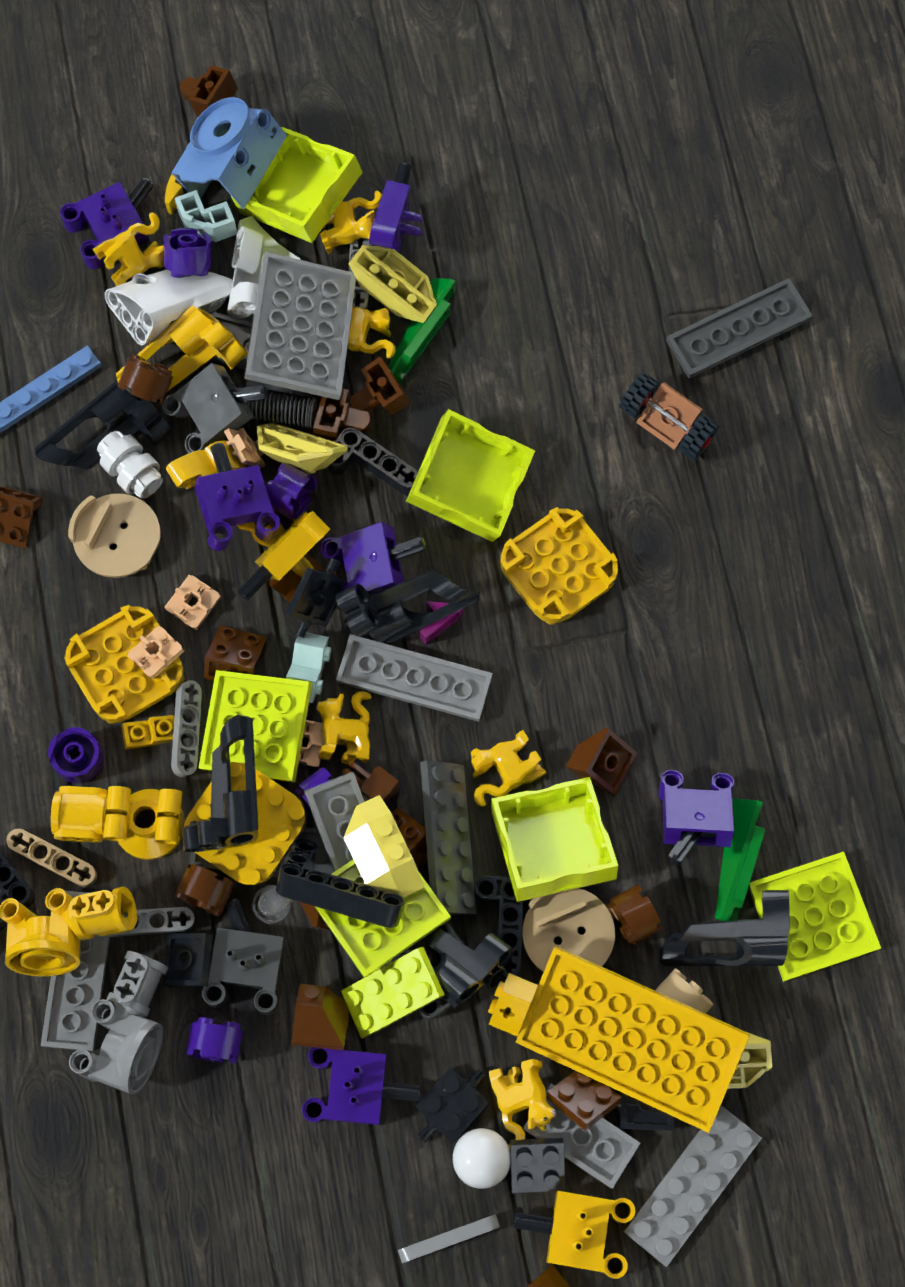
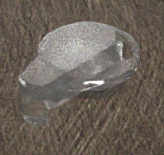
M275 885L265 886L254 896L252 901L253 911L262 922L268 924L278 923L288 915L293 900L277 894ZM257 896H261L260 899H259V902H258V904H257V911H256L255 902H256Z

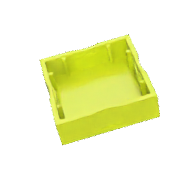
M281 127L287 137L245 208L242 209L232 196L231 198L240 214L248 217L253 216L257 221L313 243L363 172L354 154L331 145L317 143L305 135Z
M448 409L441 417L406 502L494 542L501 536L513 506L515 493L526 475L535 450L506 436L492 433L479 423Z
M590 777L555 784L543 790L524 791L492 798L491 813L517 902L617 879L618 863L609 835L601 821L600 807Z

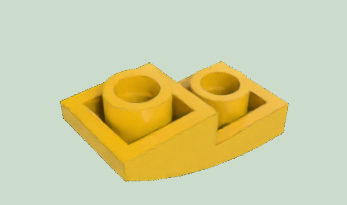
M172 174L165 193V204L168 213L171 215L177 209L175 198L184 195L183 186Z
M174 715L149 717L146 721L123 723L121 728L125 750L173 741Z

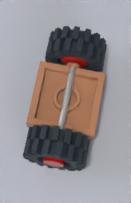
M642 372L624 393L620 400L619 408L633 418L641 414L636 423L674 450L679 446V451L695 461L710 444L720 426L704 414L699 417L703 409L664 382L658 387L660 385L658 381Z

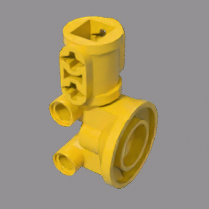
M61 786L59 787V792H55L52 800L51 831L54 834V839L102 842L105 839L118 841L120 846L135 858L142 860L159 859L171 853L182 840V831L185 823L184 813L181 809L182 791L175 789H145L131 794L130 788L122 786H110L108 790L95 787ZM147 809L153 810L156 819L152 826L143 829L135 825V819L139 812Z
M123 886L113 889L112 892L102 890L73 898L63 889L56 888L51 890L45 899L46 907L51 910V916H37L16 899H6L0 905V918L8 923L5 964L12 971L29 976H57L75 970L80 965L81 940L91 939L94 935L107 936L134 929L138 918L132 893Z

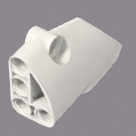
M253 216L240 220L238 224L232 258V267L235 270L227 309L229 316L253 322L264 252L300 260L299 257L277 243L258 224Z
M169 270L150 275L136 274L132 281L107 289L105 300L139 345H145L152 342L172 321L178 319L192 305L207 313L220 308L226 298L230 296L233 280L212 272H208L206 276L185 275L181 278L171 276V271Z

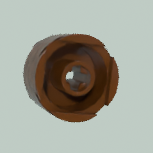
M132 354L131 358L127 359L117 386L122 390L129 387L132 389V395L154 403L158 400L160 404H163L173 379L172 371L168 370L167 366L157 362L154 365H150V363L145 361V358Z
M188 864L176 890L175 898L184 901L185 904L197 909L200 907L205 909L206 912L220 917L235 883L225 877L221 880V877L213 871L194 864Z
M638 884L611 898L610 903L606 905L612 918H616L621 924L618 930L623 939L635 945L663 930V927L658 925L661 921L647 896L642 898L639 894L643 889Z

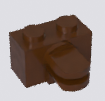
M210 65L206 73L201 75L199 79L187 77L180 84V91L184 99L190 101L197 118L217 101L233 97L238 89L230 70Z
M381 357L361 369L367 380L365 382L366 387L355 393L351 397L350 402L353 408L364 410L368 413L382 405L391 416L411 403L393 372Z
M342 388L339 400L322 396L313 426L314 436L334 442L341 434V431L347 428H354L365 434L370 428L369 413L349 407L350 398L349 390Z
M350 761L348 764L349 768L364 780L363 782L355 775L364 802L380 795L388 807L399 794V781L380 766L376 767L369 774L354 761ZM344 769L341 773L345 775L351 771Z

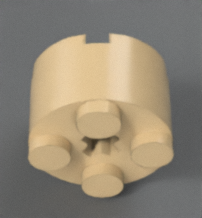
M676 968L655 990L705 1014L714 1005L705 995H701L703 990L692 980L690 983H687L685 981L687 978Z

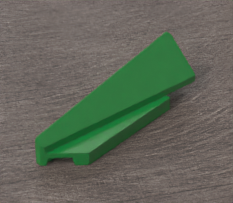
M434 278L431 280L430 284L437 305L424 323L411 320L389 364V368L399 383L402 382L449 317L450 303L448 301L455 293V281L453 279Z
M732 799L734 833L731 847H724L715 912V918L719 921L737 920L739 910L744 903L765 832L764 828L755 826L763 803L761 801Z

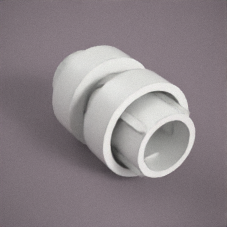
M114 431L101 440L97 447V451L101 456L100 465L110 476H118L117 483L128 495L136 494L139 498L144 499L159 489L163 482L159 473L160 465L149 453L142 454V445L132 435L124 436L120 431Z

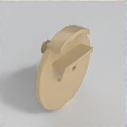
M109 494L97 499L89 496L76 508L70 520L68 537L73 543L78 558L89 570L101 576L120 578L147 569V565L160 544L161 530L154 511L144 501L132 495ZM122 523L128 524L126 529H122L120 526ZM116 544L117 548L111 550L110 545Z
M576 888L533 898L530 901L529 910L525 916L522 929L523 944L532 963L542 972H544L555 946L602 967L609 958L614 946L615 926L609 910L599 898L586 890ZM579 927L585 928L586 933L584 935L578 934L577 929ZM555 937H560L562 939V943L560 945H556L554 943Z

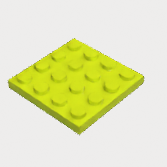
M216 670L199 769L212 771V752L220 746V733L223 726L232 717L243 715L253 719L255 769L273 780L295 782L312 683L309 681ZM239 740L229 747L230 763H245L244 740Z
M844 852L749 883L748 888L759 918H763L762 891L789 890L790 929L788 933V949L783 966H778L783 982L881 949Z
M354 859L331 874L365 884ZM420 873L424 889L403 898L404 905L400 922L394 928L379 926L315 907L364 978L451 919L447 910Z

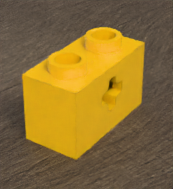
M509 973L505 983L499 982L494 995L499 997V999L493 998L488 1013L492 1014L489 1025L518 1037L538 985Z

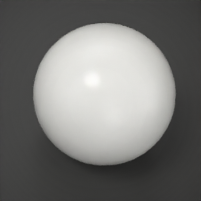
M484 1128L471 1130L465 1133L455 1145L453 1151L455 1172L465 1184L473 1188L486 1189L497 1185L505 1178L510 1168L511 1153L509 1146L504 1138L495 1131Z

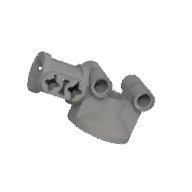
M127 951L125 956L126 962L113 993L109 992L106 1000H98L91 1009L92 1018L110 1030L102 1043L100 1054L98 1056L86 1050H76L70 1056L69 1067L72 1071L89 1081H98L134 1095L148 1081L161 1051L163 1027L161 1024L144 1017H148L151 1010L148 1006L161 976L166 975L168 967L142 954Z

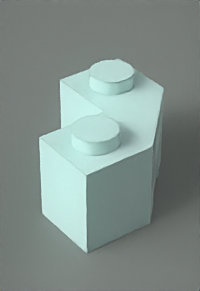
M197 190L175 198L178 213L185 228L197 229V233L204 235V232H206L214 242L237 235L235 220L227 201L204 209Z
M306 633L305 638L298 636L295 641L292 665L286 679L311 682L312 688L309 702L313 703L316 694L320 695L322 692L323 680H321L325 661L328 662L330 659L331 647H328L329 637Z

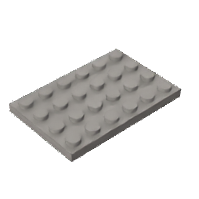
M264 252L244 379L339 400L342 392L356 283L354 274L328 266Z

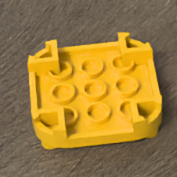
M558 507L550 510L547 516L513 540L510 538L504 544L500 559L501 569L507 580L533 613L550 625L561 623L571 618L606 593L614 585L618 573V560L614 553L611 554L583 520V515L578 510L558 509Z
M130 605L121 607L119 613L78 636L76 633L69 639L70 643L66 649V657L64 658L69 670L93 710L101 719L110 724L120 723L136 716L174 693L177 687L185 680L184 668L179 657L154 679L148 677L128 657L127 653L141 642V636L147 637L154 629L160 626L154 615L148 609L146 610L142 607Z
M231 762V792L246 791L245 763ZM255 769L258 838L245 845L195 852L235 881L245 885H258L268 881L274 875V871L300 833L304 831L307 824L306 810L303 803L294 794L257 769ZM212 781L187 816L184 826L190 825L192 821L210 820Z

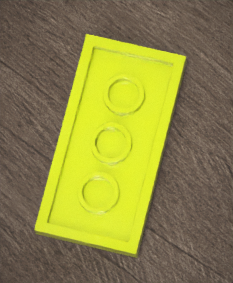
M424 947L411 951L375 971L368 977L341 990L361 1039L376 1033L445 995Z

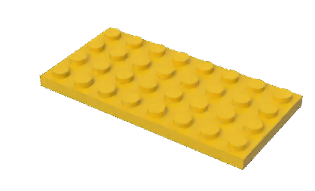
M555 946L515 1043L709 1133L750 1034Z

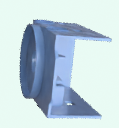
M235 97L222 99L209 106L195 121L190 133V143L173 169L172 175L188 193L197 190L200 199L211 181L218 180L240 207L244 209L287 135L268 110L249 108L243 100ZM252 164L254 168L249 175L247 171Z

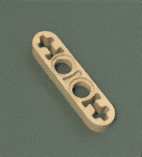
M14 829L7 835V845L15 853L81 887H90L96 882L97 872L89 863L23 829ZM23 835L22 839L30 844L29 850L21 844L15 847L16 843L13 839L15 837L20 838ZM38 846H46L48 849V853L43 859H37L34 856V851ZM61 857H67L70 860L69 867L66 870H58L56 867L57 860ZM76 862L79 863L76 866L77 869L83 872L89 869L90 879L85 878L82 882V877L73 872Z

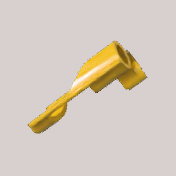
M192 305L137 354L147 360L162 346L171 342H175L185 353L168 369L172 371L173 376L168 389L169 392L215 356L221 357L231 370L248 355V352L220 321L206 311ZM124 367L116 373L118 383Z
M217 441L207 446L204 450L191 452L172 461L167 465L166 470L177 488L190 489L195 487L197 477L218 473L210 450L211 445L218 442L224 444L232 470L246 468V466L241 463L238 457L233 456L232 452L235 450L227 445L228 441ZM254 522L237 525L239 529L250 531L254 539L266 547H270L285 532L280 523L275 537L270 541H263L255 535L254 529L256 525ZM270 525L265 526L267 529H272Z

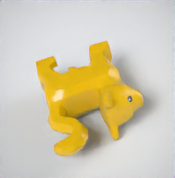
M375 191V199L373 201L358 197L340 203L323 227L324 229L326 225L334 223L335 228L320 233L327 254H331L333 248L338 245L351 244L359 238L369 239L375 220L374 209L379 207L382 198L381 192ZM358 206L372 210L356 222L355 209Z
M149 214L151 225L146 226L136 223L131 225L127 231L93 248L98 259L106 256L104 263L109 270L114 268L115 261L120 260L121 268L111 276L116 286L126 283V280L134 277L136 274H143L151 267L162 268L164 266V246H158V243L154 241L142 254L134 237L136 233L144 235L154 234L160 225L157 214Z
M352 307L347 348L351 351H362L370 354L385 348L387 350L386 357L389 359L393 357L396 350L392 342L378 340L372 345L366 343L369 328L391 337L389 311L386 308L369 311L362 307Z
M360 691L356 692L352 697V706L360 715L359 720L339 717L343 707L344 694L342 693L339 694L338 698H328L325 701L318 702L316 709L323 720L321 736L324 744L319 750L318 759L329 761L338 744L346 746L347 749L342 756V763L349 764L350 761H354L356 758L366 763L370 752L368 738L370 715L366 708L361 705V701L370 700L371 694Z
M524 730L517 733L516 739L513 741L498 743L489 750L475 748L471 751L474 778L484 774L491 766H495L503 781L500 787L492 784H482L476 788L474 799L479 806L483 807L486 805L484 794L486 793L501 797L522 784L531 783L545 775L546 771L538 764L541 758L536 751L531 752L529 758L525 761H521L517 755V752L525 747L529 740Z
M530 1059L521 1063L523 1078L520 1083H518V1076L521 1074L519 1067H512V1069L508 1070L507 1076H503L502 1068L489 1071L492 1089L497 1097L498 1107L502 1112L503 1124L506 1130L515 1134V1140L525 1139V1133L520 1125L512 1121L514 1114L529 1108L528 1129H534L535 1126H538L542 1131L546 1130V1125L550 1124L551 1119L556 1116L555 1109L547 1103L546 1088L539 1077L542 1061Z

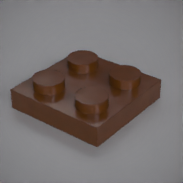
M574 1071L547 1092L546 1098L586 1131L617 1107L622 1097L609 1086Z

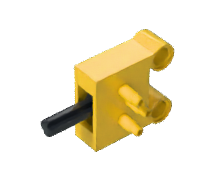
M305 511L255 561L260 568L238 589L239 595L245 600H249L270 578L280 580L290 569L302 578L307 567L314 569L304 555L327 534L330 528L313 511L309 514Z
M557 1191L553 1218L517 1212L514 1216L513 1227L515 1229L550 1235L547 1263L604 1272L608 1277L616 1279L625 1275L628 1263L618 1253H610L603 1258L609 1214L614 1221L627 1223L635 1215V1206L626 1198L609 1200ZM619 1203H625L629 1208V1214L624 1219L619 1218L615 1213V1208ZM612 1258H618L622 1265L621 1270L616 1274H612L608 1270L607 1264Z

